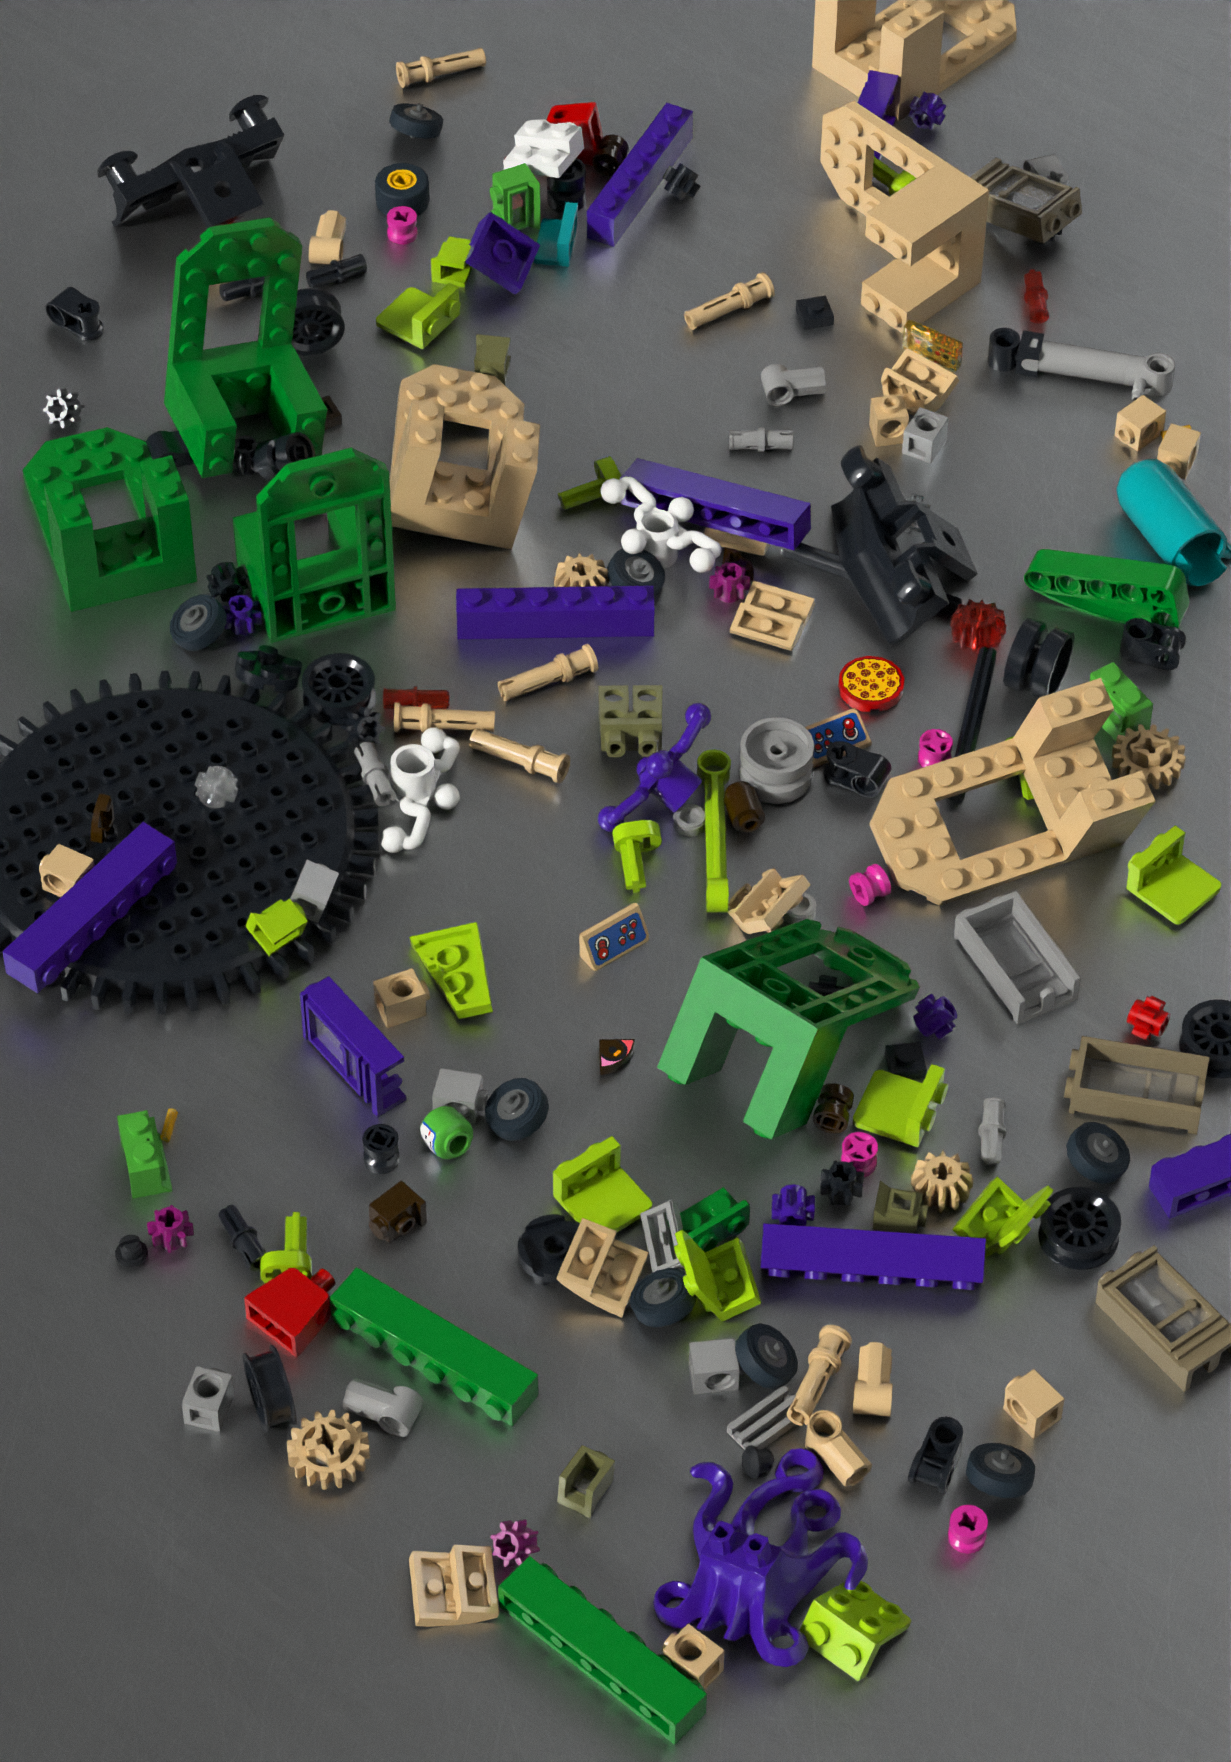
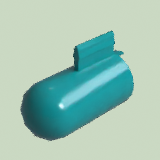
M1145 459L1132 463L1121 474L1116 488L1119 504L1162 561L1165 564L1176 566L1184 573L1187 585L1192 587L1204 586L1219 578L1227 569L1221 558L1231 559V545L1227 542L1224 532L1172 467L1158 459Z

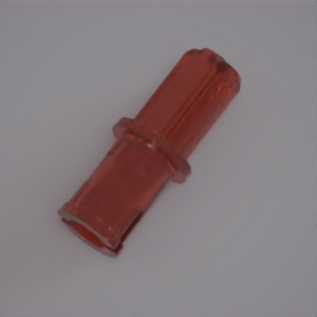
M1030 269L1029 273L1024 275L1026 288L1024 300L1029 307L1030 320L1033 323L1041 324L1049 319L1046 302L1048 291L1044 288L1042 273L1035 272V269Z
M414 686L413 689L384 688L383 708L384 710L394 709L395 702H400L401 706L421 707L423 703L431 705V709H447L450 706V693L447 690H418V686Z

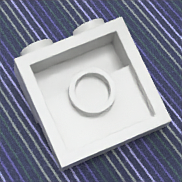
M545 119L526 121L514 135L516 146L503 160L504 170L526 163L534 175L560 178L584 149L582 128L571 122L553 124Z

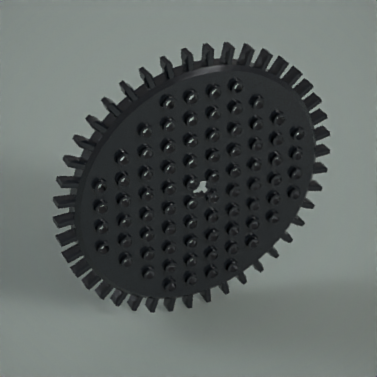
M168 670L161 671L158 680L159 688L142 690V682L138 674H130L129 692L113 695L112 687L106 679L100 680V699L86 703L83 695L76 688L70 690L73 709L61 714L53 704L46 701L43 703V711L47 723L39 728L23 716L17 719L19 733L25 739L17 744L0 734V753L6 756L0 762V848L2 849L0 850V952L8 947L61 898L42 889L41 875L39 873L40 860L45 855H50L58 844L94 859V865L96 866L141 824L135 823L136 821H143L154 829L164 826V821L170 822V827L174 830L173 834L168 836V838L175 841L177 859L175 868L170 874L164 875L154 884L146 896L139 898L122 919H117L109 926L99 940H94L83 951L78 960L71 962L59 973V976L64 978L60 986L62 1000L69 1002L79 985L82 984L92 987V1009L99 1010L105 1001L107 992L112 991L122 993L124 1013L132 1014L136 1005L137 994L154 995V1006L159 1015L166 1012L168 1005L167 994L185 993L186 1003L192 1012L198 1011L200 1001L198 991L212 987L216 988L217 996L222 1004H229L231 995L229 983L241 978L245 980L247 987L254 995L260 993V977L257 971L267 966H270L274 973L283 981L288 979V963L283 957L291 951L307 963L313 962L314 947L306 941L311 934L330 944L336 941L335 927L324 921L327 916L332 915L349 923L354 919L353 905L339 900L341 894L363 900L367 896L366 882L350 878L349 874L351 872L374 876L375 857L354 855V851H379V834L377 832H355L356 828L379 826L377 808L353 810L354 806L373 803L374 797L369 785L351 789L347 788V785L363 780L361 776L362 768L359 762L340 769L337 767V764L351 758L350 745L347 741L328 750L323 748L324 744L333 739L332 725L327 722L313 732L308 733L304 728L311 723V709L304 706L290 719L283 716L282 714L287 709L286 694L280 692L266 707L258 704L260 690L249 686L242 698L230 695L231 683L230 676L228 675L222 676L216 691L203 690L199 671L192 672L188 680V688H172V680ZM99 794L111 796L115 816L109 830L111 835L107 836L103 843L91 841L93 813L90 811L94 810ZM327 804V806L321 807L319 805ZM306 860L323 864L329 869L338 872L339 875L319 922L307 919L308 922L302 935L272 955L268 956L247 928L240 927L246 925L250 913L261 914L262 911L280 899L284 902L291 898ZM11 871L17 872L15 874H9V872ZM182 890L187 891L186 893H178ZM196 914L202 915L200 917H194V915ZM164 927L170 928L169 930H162ZM210 938H217L215 941H209ZM133 940L138 941L137 943H130ZM179 951L185 952L184 954H177Z

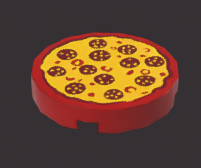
M864 656L855 658L845 664L839 674L838 687L842 700L850 707L862 712H871V709H879V712L898 704L903 696L905 678L901 669L892 661L882 657Z

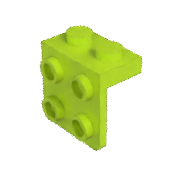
M448 283L434 297L414 287H409L376 317V326L424 349L460 315L459 287Z
M1174 825L1165 834H1158L1151 845L1142 853L1137 852L1132 856L1128 863L1129 872L1126 889L1171 922L1179 925L1184 923L1220 892L1221 882L1182 855L1186 832Z
M931 1064L923 1083L884 1070L874 1071L853 1115V1125L857 1128L919 1147L925 1131L930 1132L932 1129L937 1105L943 1104L948 1091V1084L944 1083L945 1068Z
M613 1136L601 1143L596 1142L592 1144L584 1153L572 1160L562 1162L553 1171V1197L579 1223L584 1218L618 1232L640 1219V1213L652 1208L650 1198L620 1167L621 1145Z
M997 1176L987 1185L952 1230L960 1237L986 1238L985 1259L995 1252L1001 1255L1013 1242L1015 1244L1019 1243L1029 1233L1031 1227L1027 1224L1032 1218H1039L1048 1209L1051 1203L1047 1199L1054 1190L1047 1185L1023 1201Z
M683 1229L675 1233L678 1245L674 1246L675 1254L681 1265L685 1267L687 1274L683 1276L684 1285L691 1296L696 1295L700 1299L702 1306L707 1312L712 1311L723 1322L761 1304L744 1243L738 1237L710 1251L704 1252Z
M860 1581L856 1589L847 1590L844 1587L845 1582L813 1600L800 1631L807 1637L810 1647L855 1680L860 1681L866 1677L880 1646L907 1630L912 1620L903 1613L898 1605L886 1601L872 1591V1588L867 1583Z

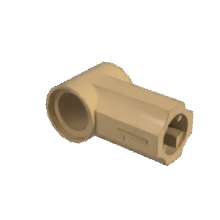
M328 210L327 213L320 216L316 236H311L309 243V263L329 265L331 260H342L346 217L340 215L338 211Z
M869 1342V1344L860 1347L858 1381L855 1380L852 1414L887 1417L891 1415L893 1383H890V1374L892 1368V1349L887 1348L883 1343Z
M820 1410L810 1416L805 1438L806 1449L814 1453L819 1459H822L845 1487L854 1486L862 1481L866 1474L871 1471L872 1464L842 1430V1422L839 1416L829 1410ZM824 1432L830 1436H820L817 1433Z

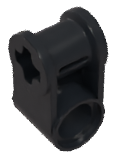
M67 287L46 304L45 310L51 321L57 326L74 333L79 338L94 340L103 334V323L98 317L100 313L99 303L80 293L77 289Z
M1133 618L1124 625L1119 651L1129 661L1151 665L1161 670H1174L1179 665V652L1186 644V635L1175 627L1160 625L1142 618ZM1170 636H1172V642L1168 643ZM1165 654H1168V658H1167V660L1165 661V660H1164Z
M836 741L827 748L826 757L828 763L824 768L823 775L826 781L832 785L843 787L866 798H874L878 795L892 769L890 762L884 756L855 747L848 742ZM843 751L846 752V757H843Z
M945 1416L939 1417L932 1422L921 1448L913 1459L908 1475L909 1482L915 1483L920 1481L938 1488V1492L941 1494L947 1492L962 1452L963 1428L958 1420ZM945 1438V1439H949V1440H951V1441H953V1442H951V1443H942V1442H940L939 1440Z

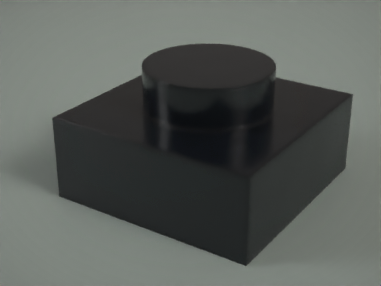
M826 295L796 300V311L804 330L834 325V315Z
M921 1042L886 1045L885 1057L890 1073L911 1080L925 1079L927 1068Z

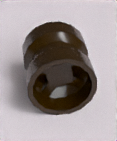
M610 134L604 136L592 160L594 169L603 176L612 177L628 155V143L618 135Z
M828 1083L823 1085L817 1102L819 1105L814 1111L813 1123L824 1132L841 1133L848 1127L850 1118L848 1111L853 1106L854 1094L848 1087L841 1084Z

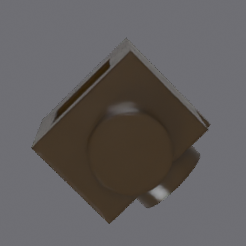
M401 1180L369 1204V1227L377 1238L385 1239L391 1243L400 1235L403 1236L409 1233L416 1223L421 1227L427 1223L426 1201Z

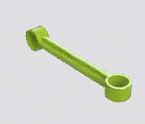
M716 749L702 752L697 759V776L702 779L701 784L704 785L707 877L706 910L712 913H728L729 887L727 878L724 785L730 779L731 759L725 752ZM718 766L723 770L713 772L706 770L705 767Z

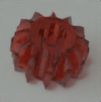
M983 598L979 603L969 599L966 605L958 604L950 623L953 641L959 642L961 649L972 648L973 653L984 646L987 648L999 647L1001 639L1006 634L1007 627L1004 610L997 609L995 602L985 604Z

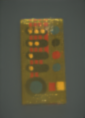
M910 319L905 323L903 329V349L908 348L926 359L953 371L959 369L962 364L963 342Z

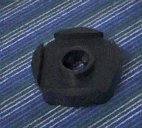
M261 645L258 651L238 652L234 670H236V677L251 687L263 690L264 684L275 686L274 692H287L298 687L303 664L299 660L278 654V649L275 647Z
M550 1214L532 1220L525 1227V1232L518 1240V1259L524 1271L532 1276L535 1283L539 1285L560 1283L556 1278L580 1225L578 1221L574 1224L571 1221H566L563 1215ZM550 1244H555L557 1248H564L555 1254L547 1252L549 1251Z

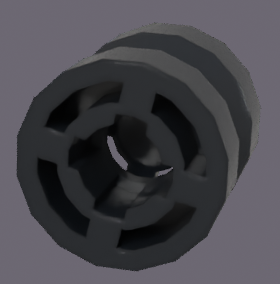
M375 1124L369 1127L362 1137L364 1164L373 1173L387 1174L395 1170L400 1161L398 1133L393 1127L386 1124Z

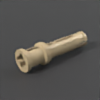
M482 48L434 59L422 56L420 60L414 62H397L396 74L400 86L406 88L409 84L425 81V83H429L436 76L486 66V56Z
M761 272L757 274L755 279L747 283L739 282L735 284L729 293L686 311L684 314L685 321L688 327L694 330L738 308L749 309L753 303L763 298H773L775 295L774 286L769 276Z
M587 643L582 645V649L567 655L563 653L556 655L554 661L498 681V689L501 697L506 702L560 680L568 683L573 680L574 676L587 671L597 672L599 669L597 658L592 647Z
M395 702L393 732H399L400 729L421 730L424 733L425 730L434 727L453 730H474L475 728H480L484 731L494 732V710L431 709V705L423 703L421 707L401 706L400 702Z
M475 728L470 736V741H474V743H469L471 749L522 765L530 774L540 773L552 777L554 782L560 784L568 773L570 756L567 754L557 755L545 751V748L541 745L526 746L480 728Z
M823 1326L819 1333L820 1341L818 1346L812 1349L808 1356L809 1369L787 1411L788 1419L796 1425L803 1426L804 1423L805 1425L808 1424L809 1418L820 1400L829 1377L839 1371L841 1367L840 1358L843 1352L847 1351L852 1344L850 1334L840 1326Z

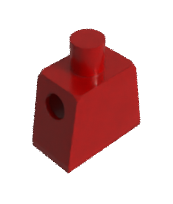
M587 102L553 106L546 120L553 124L571 122L581 127L584 149L576 158L582 160L584 164L592 165L593 157L603 138L597 103Z
M289 1268L244 1297L246 1319L298 1358L330 1319V1296L327 1292L336 1285L335 1279L323 1268L310 1279L296 1268Z

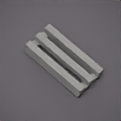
M669 1200L640 1213L652 1273L667 1268L679 1269L682 1267L685 1270L677 1256L675 1259L671 1240L672 1235L674 1246L678 1245L675 1233L683 1229L678 1204L673 1200ZM656 1216L660 1230V1240L663 1244L666 1258L665 1264L662 1263L653 1217Z
M785 1385L781 1386L727 1425V1433L744 1450L748 1445H753L757 1449H764L796 1426V1424L791 1422L788 1417H785L751 1443L748 1439L761 1430L768 1428L776 1419L785 1414L795 1395L791 1396L789 1389Z

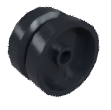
M1027 618L1022 623L1012 643L1004 670V686L1024 691L1030 685L1032 696L1038 698L1057 692L1063 682L1072 657L1075 641L1074 633L1055 627L1048 634L1046 623L1033 618Z

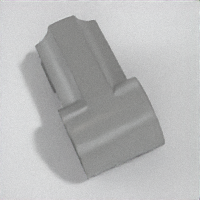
M773 364L764 368L760 375L767 402L773 406L785 405L795 396L826 393L823 367L787 370L781 364Z
M355 1377L354 1380H350L345 1390L342 1408L345 1411L377 1421L384 1431L393 1436L405 1437L411 1430L424 1401L416 1391L408 1387L397 1386L390 1390Z

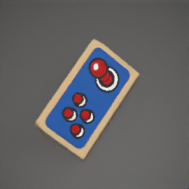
M856 708L805 727L811 733L815 744L813 768L828 763L826 757L827 748L836 741L848 742L861 749L872 745V741Z
M636 902L632 903L579 934L580 957L592 970L597 971L649 941V933L639 905Z

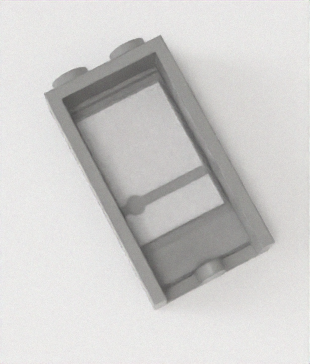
M1017 891L1004 896H997L985 904L975 908H967L956 915L954 938L963 945L1012 1013L1013 1020L1017 1025L1078 1000L1081 978Z

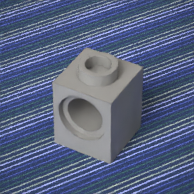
M919 407L904 430L902 454L931 464L947 440L949 417Z
M306 860L290 899L292 902H297L303 908L307 919L318 923L339 873L323 864L314 863Z
M440 1068L432 1095L433 1110L441 1106H451L458 1110L470 1124H476L479 1111H485L488 1100V1090H483L482 1075Z
M734 1338L689 1343V1367L694 1395L739 1390V1375H745V1372L736 1356Z
M196 1366L182 1401L184 1424L217 1432L221 1431L234 1398L233 1377L231 1374H227L218 1368L206 1369ZM207 1395H215L213 1397H204Z

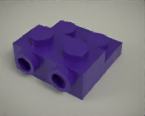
M489 212L477 225L469 243L471 249L465 262L516 295L522 289L540 244L505 222L501 217Z

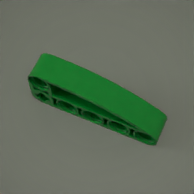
M1041 549L1036 552L1024 575L1025 584L1041 595L1072 609L1124 625L1130 619L1142 618L1160 625L1179 628L1190 604L1184 573L1176 566Z

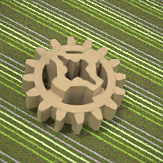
M1139 724L1138 731L1134 732L1132 729L1127 728L1125 736H1117L1116 744H1113L1112 767L1119 768V778L1142 770L1147 783L1152 784L1155 789H1159L1160 782L1169 786L1172 783V777L1179 779L1181 769H1184L1185 746L1178 745V736L1168 737L1169 729L1167 728L1162 730V732H1158L1154 724H1152L1150 730H1145L1144 726Z
M330 1410L328 1417H322L321 1413L316 1411L314 1415L315 1420L309 1421L303 1417L301 1419L302 1429H291L292 1440H287L289 1466L295 1468V1476L297 1478L306 1475L308 1486L311 1487L316 1481H321L322 1490L327 1489L329 1482H335L338 1488H342V1479L347 1478L354 1482L356 1481L355 1470L365 1471V1459H370L368 1433L362 1432L360 1421L350 1424V1414L345 1413L341 1418H336L335 1410Z

